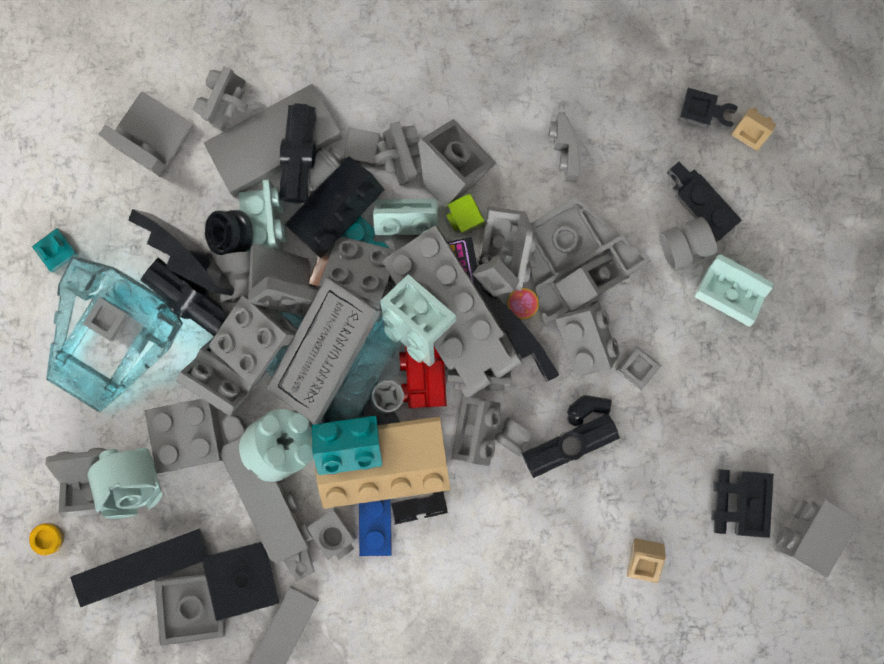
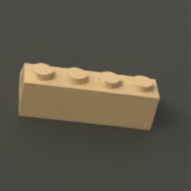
M440 416L378 425L383 463L381 467L318 475L316 470L317 486L322 508L450 490Z

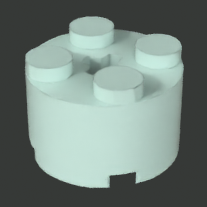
M276 409L248 426L239 443V453L244 466L257 474V478L268 482L280 481L303 469L314 459L312 452V429L309 425V420L299 412L296 413L288 409Z
M147 448L119 452L117 449L106 450L99 455L100 460L94 463L88 471L87 476L97 513L101 511L102 516L105 518L120 519L137 515L138 508L146 505L148 510L154 507L162 498V491L153 458Z

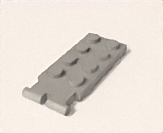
M433 226L382 260L396 285L409 275L456 315V322L433 344L449 370L456 368L465 385L460 388L466 398L492 383L486 373L489 369H492L495 376L499 379L523 363L516 352L510 355L501 339L506 336L438 226Z

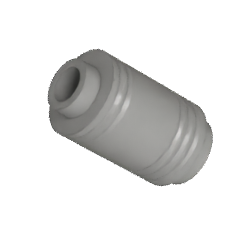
M322 147L321 150L316 152L314 169H311L308 199L344 162L343 158L332 147L328 151Z

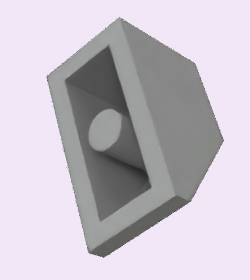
M608 253L579 268L555 285L572 312L630 276H624L612 254Z

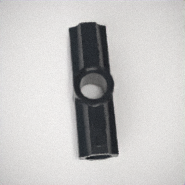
M295 103L294 105H288L285 139H282L280 145L282 173L279 199L291 204L308 203L311 169H314L316 143L314 141L317 110L315 107L307 104Z
M160 258L155 259L140 281L167 301V306L176 315L183 319L193 320L211 335L215 336L231 312L209 297L206 288L165 268L167 264Z
M609 413L568 432H563L559 436L521 454L532 478H535L620 439L614 421ZM572 436L578 441L579 447L576 453L568 455L564 452L562 445L567 437Z

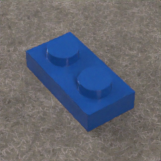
M391 499L359 503V556H391Z

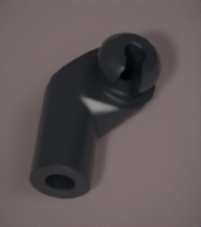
M583 395L569 405L567 421L573 426H580L584 422L583 419L592 412L610 413L612 400Z

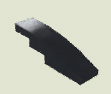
M132 209L128 221L150 231L151 234L147 244L170 256L165 268L214 293L233 296L235 290L218 266L197 244L177 228L157 216Z
M482 289L485 303L504 333H506L520 359L522 360L531 355L545 382L559 376L545 350L524 323L498 297H493L491 293Z
M199 528L73 575L70 579L81 608L202 562L201 557L208 556L209 552Z

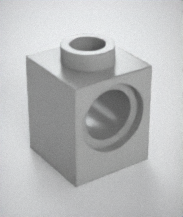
M336 507L307 527V530L328 560L333 556L340 560L354 550L352 543L357 538ZM335 527L341 531L342 541L339 544H331L327 541L325 533L328 528Z

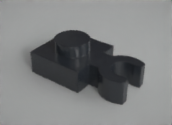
M688 87L678 120L705 128L711 125V121H715L720 128L730 129L734 122L725 120L723 113L729 112L734 114L738 107L732 103H726L722 106L716 105L717 95Z

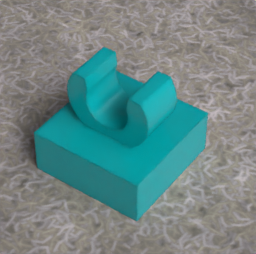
M58 228L31 246L48 270L53 273L79 255Z

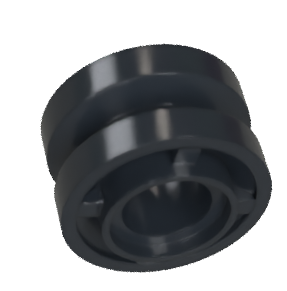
M218 210L212 212L205 224V239L210 250L217 255L246 252L253 240V227L248 215L241 210Z

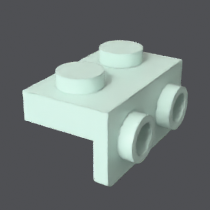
M376 199L373 211L375 235H421L433 226H438V200Z
M719 254L706 269L694 297L750 327L755 322L762 303L773 289L774 283L765 279L762 275L737 264L734 260Z

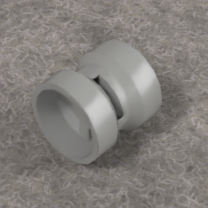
M384 380L378 383L370 395L372 408L382 415L394 413L404 400V392L401 386L391 380Z

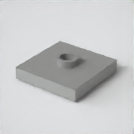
M205 573L154 580L160 646L225 637L224 619L220 621L215 620Z

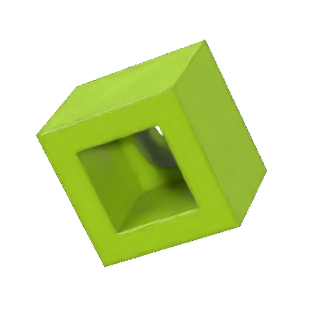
M470 193L448 204L451 213L446 216L454 231L460 229L463 235H467L485 226V219Z

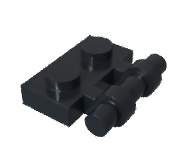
M717 469V482H713V491H716L715 510H712L711 520H714L713 533L726 534L727 522H736V535L770 538L774 474L739 471L738 483H729L730 470ZM729 493H738L736 512L728 511Z

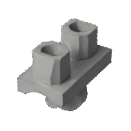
M223 66L222 71L210 70L206 78V86L213 91L209 99L204 97L197 98L193 111L214 128L223 131L228 119H233L236 110L243 112L247 110L248 104L241 100L245 92L242 89L245 80L236 75L231 68Z
M399 121L391 123L389 125L390 128L382 133L384 141L378 143L380 153L373 157L375 165L384 164L387 173L395 171L399 186L408 184L415 176L421 174L422 167L420 154L411 156L408 148L419 142L416 127H401Z

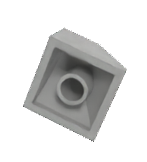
M454 119L421 138L418 142L424 186L445 207H448V204L462 197L496 164Z

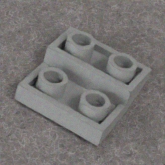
M211 339L200 348L196 358L179 373L176 382L230 416L251 393L264 376L266 370L255 385H249L209 347Z

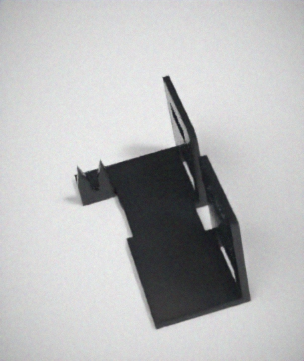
M443 491L434 492L432 496L421 499L413 498L391 503L395 525L418 520L416 515L426 513L424 518L448 513Z

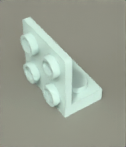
M269 179L262 180L263 190L238 192L240 210L248 215L252 223L253 240L251 246L258 243L283 251L282 243H287L286 226L282 224L279 212H284V201L279 199L278 187H274ZM251 246L246 252H251Z
M407 275L380 300L381 317L384 322L383 330L394 342L401 341L415 361L419 363L423 361L430 367L435 362L433 343L456 322V315L411 276Z

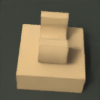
M749 108L731 135L758 151L773 132L776 124L772 122L771 117L768 116L766 118L757 113L758 109Z

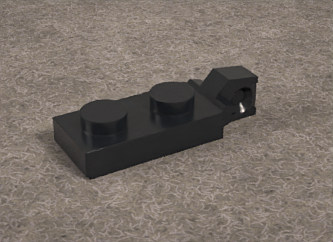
M678 161L668 170L667 174L676 183L672 188L677 194L675 197L695 219L703 217L707 221L716 242L742 221L701 174L699 175L695 169L689 172Z

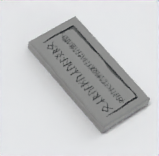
M326 277L266 389L314 424L320 423L381 311L334 279Z

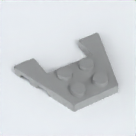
M577 196L532 222L533 232L537 233V243L535 251L529 252L528 260L531 264L532 278L544 325L556 319L558 315L569 311L568 306L553 282L602 252L610 251L625 277L651 262L646 254L634 247L627 238L615 231Z

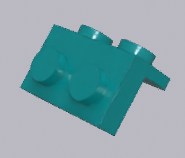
M370 416L312 425V452L318 475L381 467L383 463L377 417Z

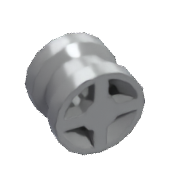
M507 417L504 422V429L502 432L496 433L495 440L520 456L523 452L522 446L526 441H530L534 435Z

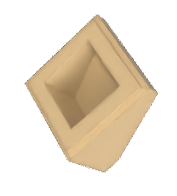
M635 538L632 543L627 577L658 583L666 559L664 544Z

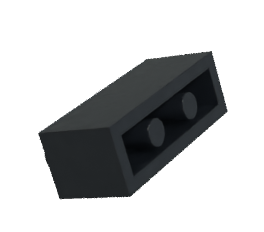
M348 156L308 199V203H304L284 225L318 257L322 258L333 247L335 241L356 222L385 189L371 172Z

